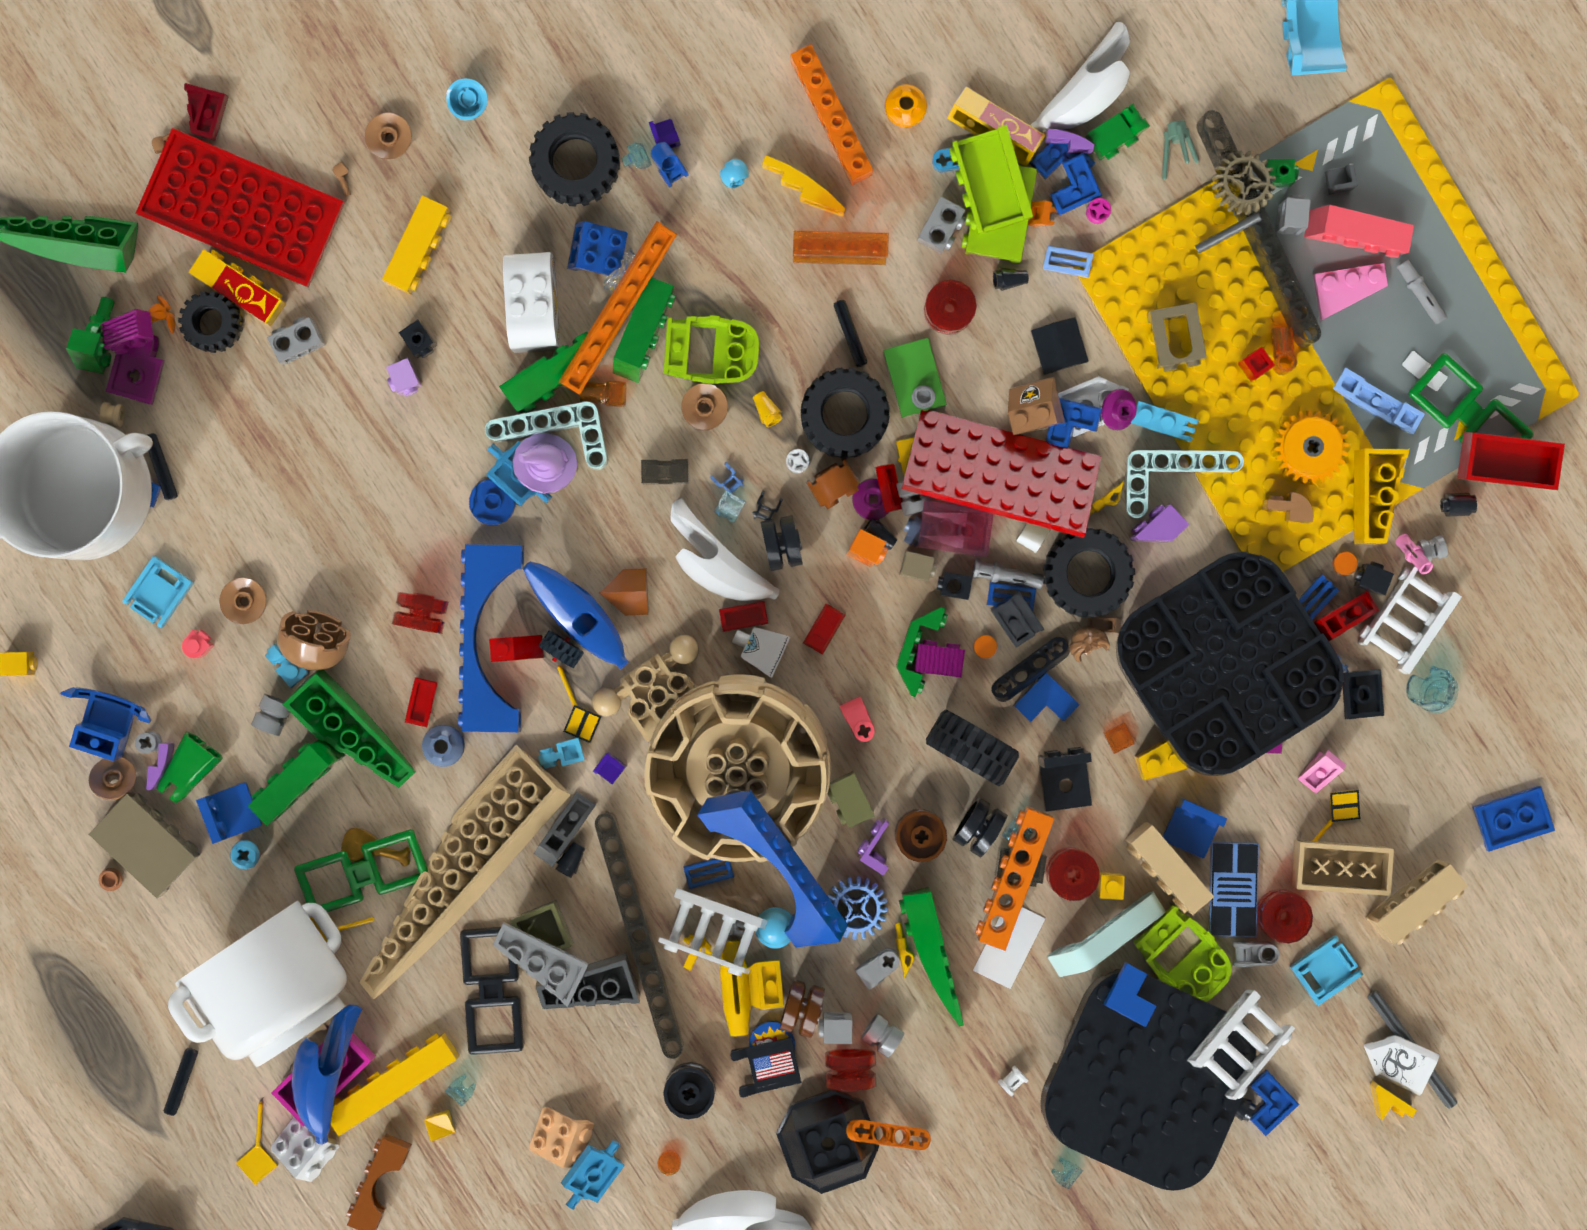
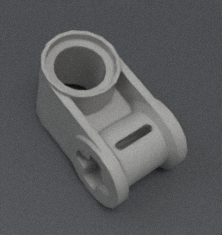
M1233 942L1236 952L1235 967L1273 965L1279 959V950L1271 942ZM1268 947L1272 948V956L1267 959L1262 958V951Z
M892 948L883 949L874 957L858 966L855 972L866 987L871 989L898 968L899 955ZM887 955L889 958L893 956V964H884V956Z

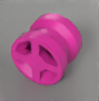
M1103 198L1094 199L1086 209L1087 219L1093 224L1105 222L1111 214L1110 203Z

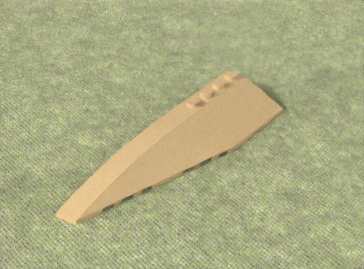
M517 744L451 819L453 823L448 832L445 831L440 839L442 842L439 848L429 858L428 872L424 871L420 874L403 904L405 908L401 915H397L393 922L394 927L392 931L382 941V948L379 954L373 957L359 983L373 999L377 998L408 970L463 916L571 795L557 779Z

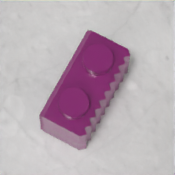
M134 309L101 324L104 331L102 333L105 340L103 342L105 343L104 348L114 351L115 354H126L130 348L143 347L147 341L154 340L151 315L148 311Z
M923 640V644L917 645L914 671L962 678L965 650L960 649V644L947 643L946 647L937 646V641Z

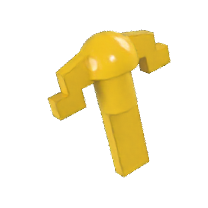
M689 934L688 937L685 936L683 941L690 944L693 941L694 934ZM704 937L699 951L704 947L706 949L705 953L712 955V945ZM689 953L683 967L691 971L698 956Z

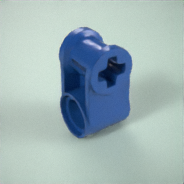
M661 142L652 148L651 157L669 188L672 187V183L681 177L689 176L685 167L667 143Z

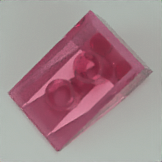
M924 501L918 547L962 555L988 557L994 514L966 506Z

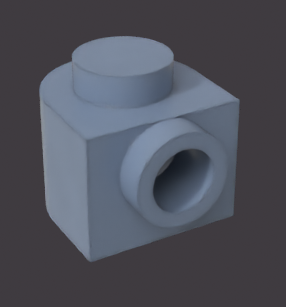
M915 516L914 520L909 518L903 530L908 532L904 542L914 547L917 544L922 546L926 539L922 536H927L932 523Z

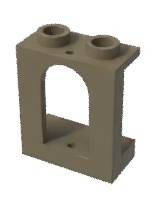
M1196 302L1153 310L1147 313L1148 323H1151L1159 363L1156 365L1157 369L1164 368V372L1178 369L1180 364H1187V367L1201 365V360L1207 358ZM1186 316L1192 350L1186 358L1178 359L1169 350L1164 320Z

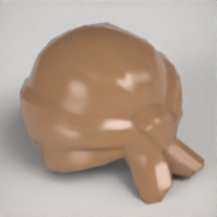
M1092 626L1079 628L1071 637L1070 652L1077 662H1082L1081 654L1085 653V655H1088L1092 650L1101 647L1106 651L1110 648L1106 633Z

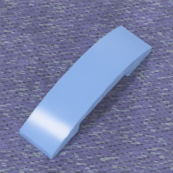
M1347 368L1343 369L1333 387L1335 391L1360 408L1410 434L1415 433L1425 415L1405 402L1402 403L1367 383L1363 377Z

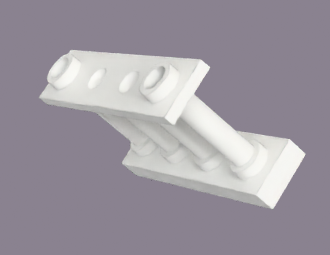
M1414 565L1408 568L1405 567L1398 576L1400 581L1370 625H1365L1359 633L1361 638L1358 641L1360 645H1368L1371 641L1395 657L1399 663L1396 669L1403 674H1410L1462 598L1456 592L1441 594L1415 576L1418 569ZM1409 583L1437 602L1438 607L1434 613L1431 612L1429 614L1401 595ZM1395 603H1398L1424 621L1423 624L1425 626L1421 632H1414L1389 615ZM1382 622L1411 640L1412 646L1408 652H1402L1376 634Z
M677 888L674 897L681 899L679 913L669 940L659 937L658 942L665 944L664 949L677 953L679 949L729 967L728 972L734 975L749 974L751 969L742 967L753 933L754 931L757 932L758 927L765 929L768 920ZM695 904L702 907L700 912L703 913L691 947L679 944L678 941L688 912ZM715 912L723 915L722 919L724 921L713 953L709 955L699 951L711 915L714 916ZM739 920L745 922L743 926L745 931L734 962L731 963L720 958L732 924Z
M1245 990L1188 1058V1061L1194 1067L1202 1068L1207 1066L1230 1088L1225 1094L1228 1099H1240L1246 1094L1247 1086L1280 1046L1290 1041L1292 1038L1291 1033L1295 1030L1292 1025L1283 1024L1280 1028L1263 1012L1257 1003L1261 996L1255 990ZM1247 1013H1252L1274 1034L1267 1045L1243 1024L1242 1019ZM1232 1031L1239 1032L1260 1052L1252 1063L1228 1042L1229 1039L1227 1037ZM1222 1048L1245 1070L1237 1081L1213 1060V1054L1217 1049Z

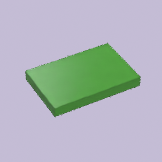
M928 338L883 350L901 418L921 413V410H932L947 405ZM922 385L929 386L935 393V401L927 409L916 407L912 401L913 391Z

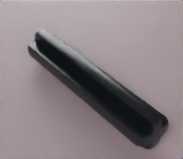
M839 300L834 303V309L855 366L861 367L867 364V358L846 301Z
M154 433L148 434L153 441L148 453L164 499H175L178 497L158 437Z
M187 1048L184 1051L163 1110L167 1115L174 1116L177 1114L198 1055V1051L195 1049Z

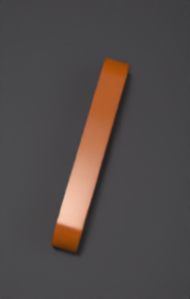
M852 1120L846 1128L847 1136L857 1142L912 1150H925L931 1142L929 1132L921 1128L867 1120ZM877 1127H880L883 1131V1136L880 1140H877L874 1135ZM855 1128L867 1129V1134L857 1133ZM898 1130H901L903 1133V1140L900 1143H897L895 1140V1133ZM911 1136H919L922 1138V1142L910 1141Z

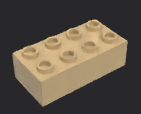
M1145 821L1125 839L1128 843L1126 846L1127 850L1138 860L1141 858L1144 861L1141 866L1153 878L1156 876L1159 879L1156 882L1158 886L1168 895L1172 894L1174 896L1171 901L1183 913L1189 912L1194 915L1214 898L1211 892L1152 824Z
M1294 840L1291 886L1302 890L1391 896L1394 849L1387 846Z
M1437 859L1365 918L1382 939L1393 945L1396 943L1401 944L1409 938L1408 934L1411 931L1422 928L1428 922L1426 919L1431 915L1441 913L1446 908L1445 904L1451 899L1456 900L1464 894L1463 890L1468 885L1451 864Z

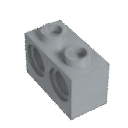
M1290 195L1289 198L1282 201L1277 208L1275 234L1300 235L1308 228L1310 200L1304 199L1302 195Z
M940 197L917 241L940 254L943 253L944 249L949 251L955 240L952 237L955 229L960 230L966 220V217L963 216L965 209ZM946 211H951L955 215V220L947 222L943 219L942 214ZM936 231L941 232L944 240L935 242L931 234Z
M300 317L293 321L294 325L287 328L284 326L272 331L271 336L267 337L279 363L286 365L325 346V342L314 320L310 317ZM309 328L311 336L307 340H302V331ZM288 338L290 346L286 350H281V341Z
M823 1012V1019H819L818 1032L819 1037H823L824 1044H852L851 1013Z

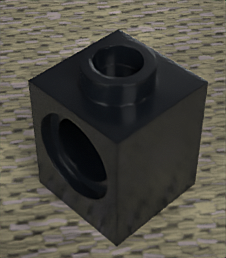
M944 572L943 577H938L936 590H940V596L969 600L973 577ZM951 579H956L960 583V589L955 593L949 591L947 586Z

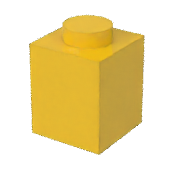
M34 652L0 653V676L35 675L38 663Z
M1098 872L1097 896L1100 899L1124 900L1125 876L1121 873Z

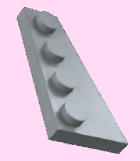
M505 922L493 943V946L515 964L523 968L533 979L535 978L546 990L558 997L568 1007L588 967V962Z

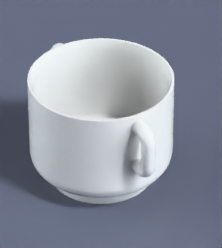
M62 412L36 413L14 422L0 433V539L3 538L7 543L24 553L47 558L92 560L119 550L140 530L150 508L152 483L150 471L143 454L152 447V439L148 435L141 433L125 435L108 424Z
M296 901L175 982L177 989L170 995L168 1000L170 1014L189 1040L206 1042L213 1039L226 1058L240 1060L249 1056L253 1064L258 1067L308 1035L345 1007L338 994L347 983V975L334 955L340 948L341 934L321 905L316 903L301 905L299 901ZM309 917L314 918V920L326 936L327 942L324 940V938L322 937V935L317 930V928L315 927V925ZM185 1000L202 1023V1028L197 1027L183 1006Z

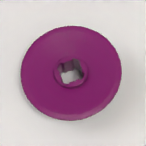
M1125 389L1113 390L1106 396L1102 404L1103 421L1112 430L1118 431L1127 428L1136 416V401L1133 395Z
M867 479L857 486L859 491L853 494L852 503L855 511L861 517L867 520L872 518L879 520L889 513H885L878 479ZM870 494L878 496L877 504H870L868 502Z

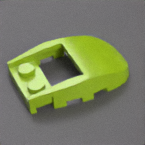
M714 315L707 317L689 316L686 319L679 320L668 318L663 374L698 383L716 384L744 381L756 370L759 355V338L756 331L749 324ZM691 327L716 329L712 374L687 372Z
M1171 905L1137 940L1133 941L1162 982L1205 1002L1212 999L1228 983L1231 977L1232 967L1230 960L1214 940L1215 938L1209 931H1206L1174 905ZM1188 926L1201 941L1167 972L1154 958Z

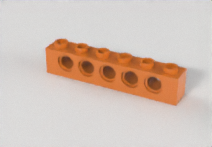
M812 44L790 54V61L851 185L872 176L873 168Z
M860 529L846 555L872 567L883 561L888 548L884 547L886 541Z
M1025 806L1024 811L1020 810L1016 819V824H1019L1016 833H1011L1008 841L1010 850L1008 855H1003L1000 862V868H1002L1000 877L996 876L992 884L993 896L991 899H987L983 909L986 915L984 920H980L976 927L975 934H978L979 942L1006 951L1054 821L1052 815ZM1027 828H1034L1036 830V834L1032 839H1026L1023 836ZM1019 850H1025L1028 853L1024 861L1015 859V855ZM1011 872H1017L1020 875L1019 880L1015 883L1007 881V877ZM1003 894L1011 896V902L1007 905L999 903V898ZM995 916L1003 918V923L999 927L991 925V920Z

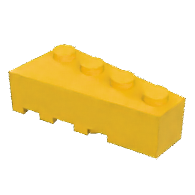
M1360 449L1354 451V544L1387 543L1394 516L1395 501L1398 500L1400 481L1404 476V464L1410 449Z
M1166 740L1134 756L1142 780L1189 769L1175 756Z

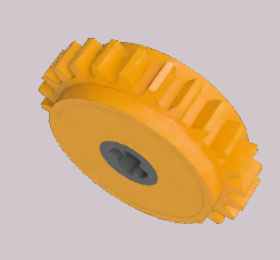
M1312 410L1306 411V416L1301 411L1297 413L1298 419L1292 415L1289 417L1290 424L1286 421L1282 423L1285 429L1277 430L1280 438L1274 439V442L1278 443V447L1273 448V451L1279 452V456L1274 459L1281 460L1282 464H1280L1279 469H1287L1284 474L1285 476L1293 474L1292 480L1297 481L1301 478V484H1306L1309 479L1310 484L1313 485L1316 484L1317 478L1320 483L1325 482L1324 476L1332 479V471L1335 473L1341 471L1338 465H1345L1346 462L1342 460V457L1349 455V453L1344 451V448L1348 447L1349 443L1343 442V439L1348 437V435H1341L1340 431L1344 427H1336L1337 419L1330 421V414L1327 413L1321 417V411L1318 410L1313 415ZM1313 443L1315 447L1313 451L1309 452L1307 448L1309 444Z

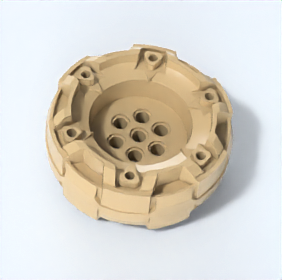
M743 674L721 676L719 681L704 683L678 698L659 721L650 740L645 763L646 793L649 795L658 817L673 834L672 839L692 854L706 860L710 858L732 862L757 860L758 863L768 861L764 856L746 844L715 831L710 832L697 814L707 798L751 790L789 844L794 847L798 839L804 836L816 822L827 797L831 774L827 739L818 718L807 704L802 705L796 697L773 684L766 683L765 678ZM803 727L807 732L801 733L799 728ZM739 746L743 749L744 753L735 754L732 751V747ZM719 757L723 763L716 765L711 761V758ZM756 758L761 759L764 765L757 767L752 763V760ZM738 769L743 773V776L735 777L731 771ZM718 780L722 783V786L719 788L714 787L710 781ZM753 782H760L763 788L754 789L751 784Z

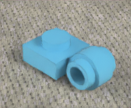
M273 644L267 650L268 653L265 654L266 658L273 665L276 663L281 664L275 671L290 688L310 673L307 669L300 668L289 662L282 655L278 644Z
M579 737L556 743L558 752L553 751V748L550 747L540 750V755L538 756L540 765H543L544 769L556 766L558 759H560L562 766L585 760Z

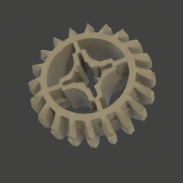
M1242 150L1238 151L1236 156L1230 153L1227 159L1223 158L1220 161L1221 166L1215 168L1217 174L1212 176V180L1217 182L1212 185V189L1219 191L1214 195V198L1221 197L1223 199L1220 202V206L1227 203L1229 205L1227 211L1230 212L1235 208L1236 215L1241 214L1242 211H1244L1245 215H1249L1252 210L1256 213L1260 210V206L1265 207L1268 204L1267 200L1273 197L1271 191H1274L1276 188L1275 185L1271 184V182L1276 180V177L1269 176L1273 168L1265 167L1268 160L1260 162V154L1252 158L1251 151L1246 152L1244 156ZM1242 166L1239 174L1228 175L1231 168ZM1252 170L1256 173V175L1258 176V178H1256V177L1253 175ZM1229 187L1235 191V195L1230 191ZM1260 190L1257 198L1245 200V196L1248 195L1249 191Z

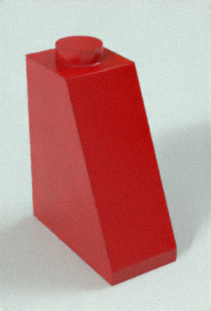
M543 636L489 639L491 662L544 658V650L539 647Z

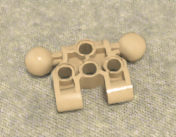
M688 635L676 637L670 644L669 652L663 656H660L659 653L620 678V685L614 689L610 687L598 689L592 698L593 709L601 716H612L619 711L621 700L630 696L628 715L646 741L650 742L653 732L661 720L655 710L656 707L664 705L670 698L676 701L696 687L687 673L670 670L669 668L676 663L689 664L693 662L699 653L697 642ZM649 670L652 674V679L648 682L641 681L639 672ZM673 677H682L685 681L684 685L681 688L673 687L671 684ZM656 689H661L665 693V698L661 701H656L652 697V692ZM636 702H641L645 705L646 710L642 714H637L633 711L632 706Z

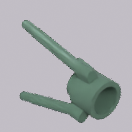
M1183 120L1167 124L1168 131L1163 133L1165 140L1162 168L1163 180L1167 179L1170 140H1172L1173 144L1180 143L1185 163L1188 164L1190 161L1186 141L1194 162L1199 163L1190 137L1189 128H1186V123Z

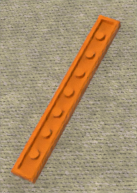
M655 222L559 380V383L577 394H581L676 238L677 234L660 222Z

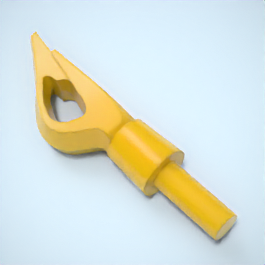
M1124 481L1101 499L1094 502L1091 506L1090 515L1094 512L1098 513L1105 505H1117L1120 501ZM1118 493L1117 499L1111 501L1110 499L1113 494Z
M901 922L895 923L897 932L895 940L899 950L903 978H906L915 960L913 952L907 949L906 937L903 936ZM906 955L911 957L908 966L905 963Z

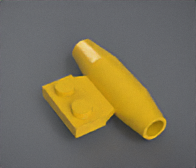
M740 940L726 941L720 959L733 963ZM744 959L742 967L747 968L746 961ZM780 960L756 962L748 967V969H751L749 974L742 973L741 976L729 973V967L720 965L723 1010L730 1036L749 1034L751 1006L759 1009L784 1007Z

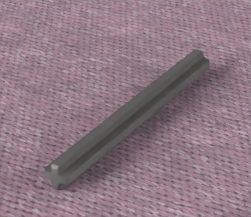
M1377 990L1371 992L1367 996L1369 1001L1392 1033L1416 1044L1380 992ZM1434 1069L1428 1083L1445 1107L1450 1109L1458 1102Z

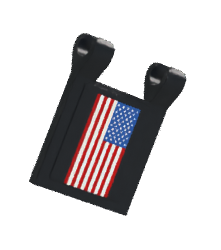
M791 1037L731 1050L730 1056L732 1061L748 1057L754 1084H746L739 1087V1095L742 1098L802 1083Z

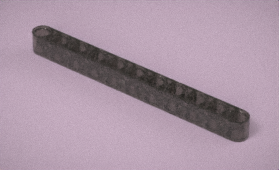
M1215 110L1207 111L1198 120L1196 128L1214 168L1221 166L1220 161L1223 158L1227 159L1230 153L1236 156L1238 150L1221 114ZM1205 119L1212 121L1214 128L1208 127ZM1215 140L1223 144V149H1219L1216 146ZM1242 166L1233 167V170H1229L1228 175L1239 174ZM1229 187L1230 191L1235 195V191ZM1249 191L1248 195L1245 196V200L1257 198V191ZM1260 206L1258 212L1263 220L1257 222L1256 225L1262 228V234L1256 232L1255 224L1243 231L1295 343L1305 348L1320 339L1321 329L1265 208ZM1242 211L1241 214L1236 216L1241 221L1255 212L1253 211L1249 215H1245L1244 211ZM1264 246L1271 248L1272 255H1268L1265 252ZM1274 267L1280 268L1282 276L1276 275ZM1284 288H1288L1291 291V298L1284 294ZM1294 309L1301 312V319L1294 315ZM1304 330L1310 332L1311 340L1305 338Z
M603 812L595 819L597 836L662 1052L667 1058L675 1059L682 1054L684 1041L617 818L611 812ZM602 817L610 818L612 821L611 828H602L600 819ZM610 839L616 840L619 844L618 850L610 851L606 846L607 841ZM615 862H622L626 868L625 872L616 873L613 869V864ZM623 884L630 885L632 894L629 896L621 894L620 886ZM631 906L636 907L639 911V916L636 918L629 917L626 912L627 908ZM642 929L646 934L645 939H635L633 931ZM643 951L651 953L652 960L647 963L643 962L640 959V953ZM649 974H656L659 982L655 985L649 984L646 977ZM661 996L665 999L666 1004L663 1007H657L653 999ZM662 1019H669L673 1026L670 1029H663L660 1021ZM675 1041L678 1043L679 1049L672 1052L667 1048V1043Z

